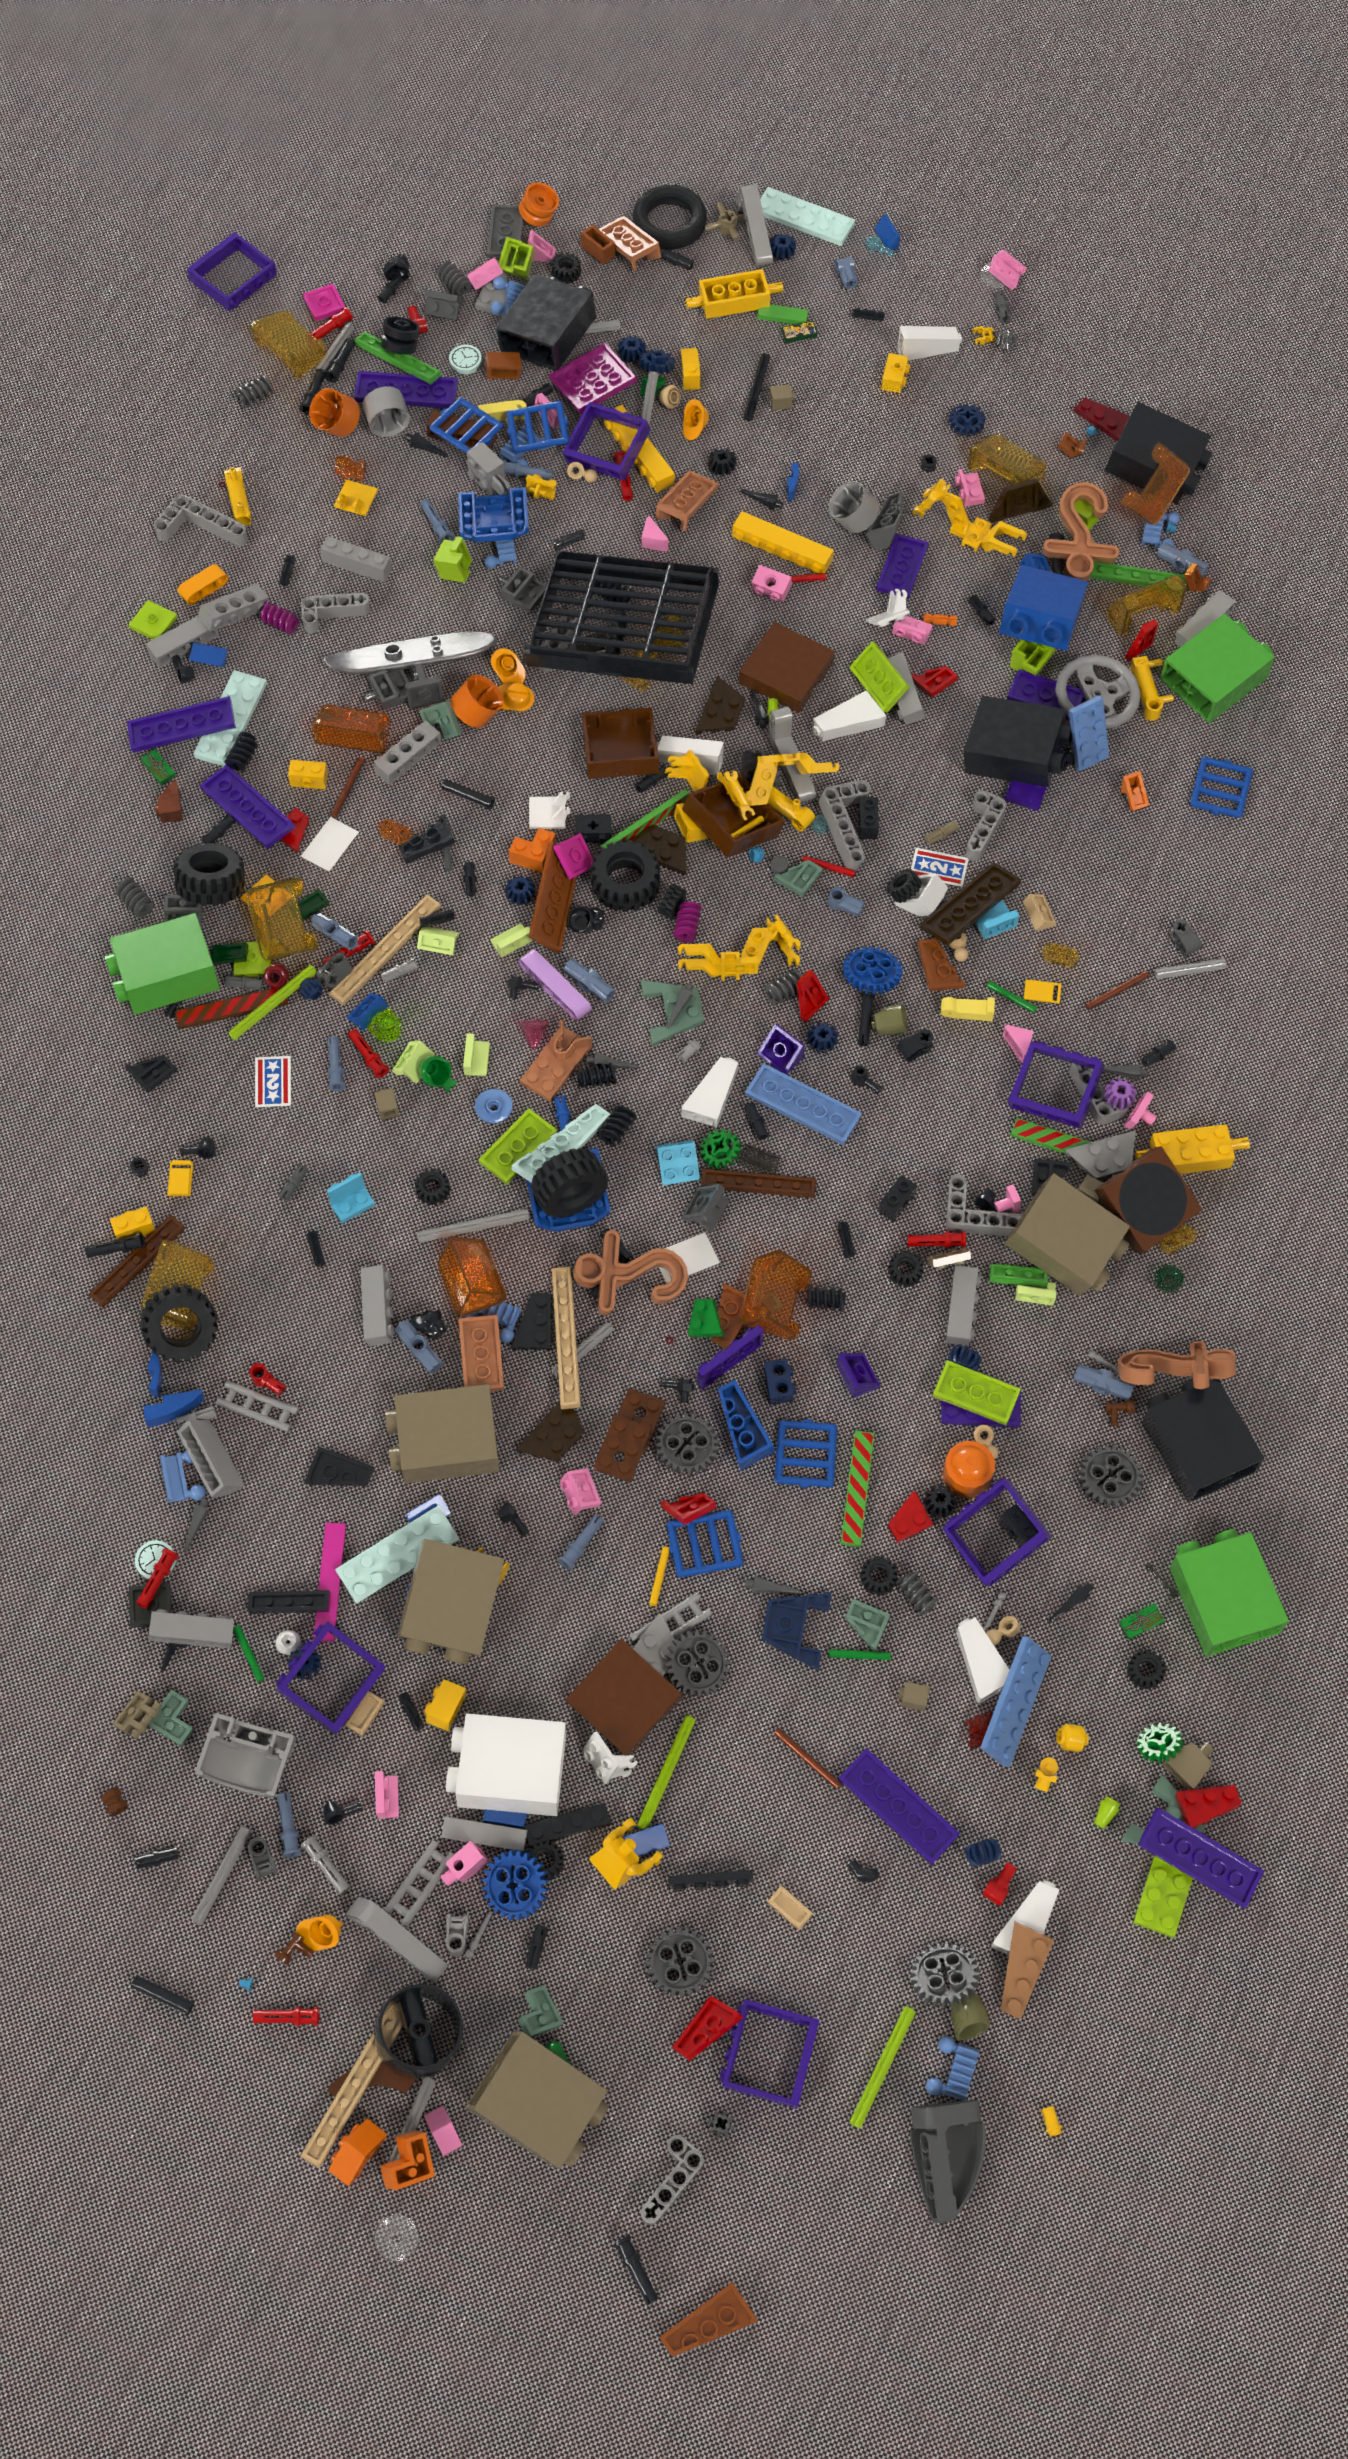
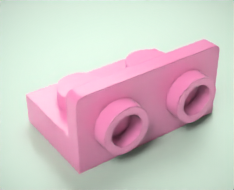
M1004 249L993 256L988 269L992 275L1011 290L1016 288L1020 276L1027 270L1024 265Z
M493 257L467 274L476 290L503 273L496 257Z
M958 469L955 483L957 487L959 486V497L963 500L964 506L984 504L985 497L978 473L963 474L962 469Z
M905 615L904 619L894 622L892 633L912 640L915 643L925 645L933 625Z
M588 1468L567 1471L560 1479L561 1489L565 1493L568 1507L573 1515H577L581 1510L600 1506L601 1500Z
M383 1771L375 1772L376 1815L378 1819L398 1818V1777L396 1775L385 1776Z

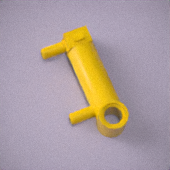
M232 467L224 470L234 520L245 526L251 525V514L241 467Z
M1147 656L1132 658L1130 668L1132 674L1137 679L1141 692L1140 698L1144 708L1143 715L1147 720L1155 721L1160 718L1163 703L1174 701L1173 695L1158 696L1150 667L1162 666V659L1149 661Z
M772 786L768 804L790 820L794 828L801 832L804 831L815 820L814 813L808 807H801L799 799H794L793 801Z

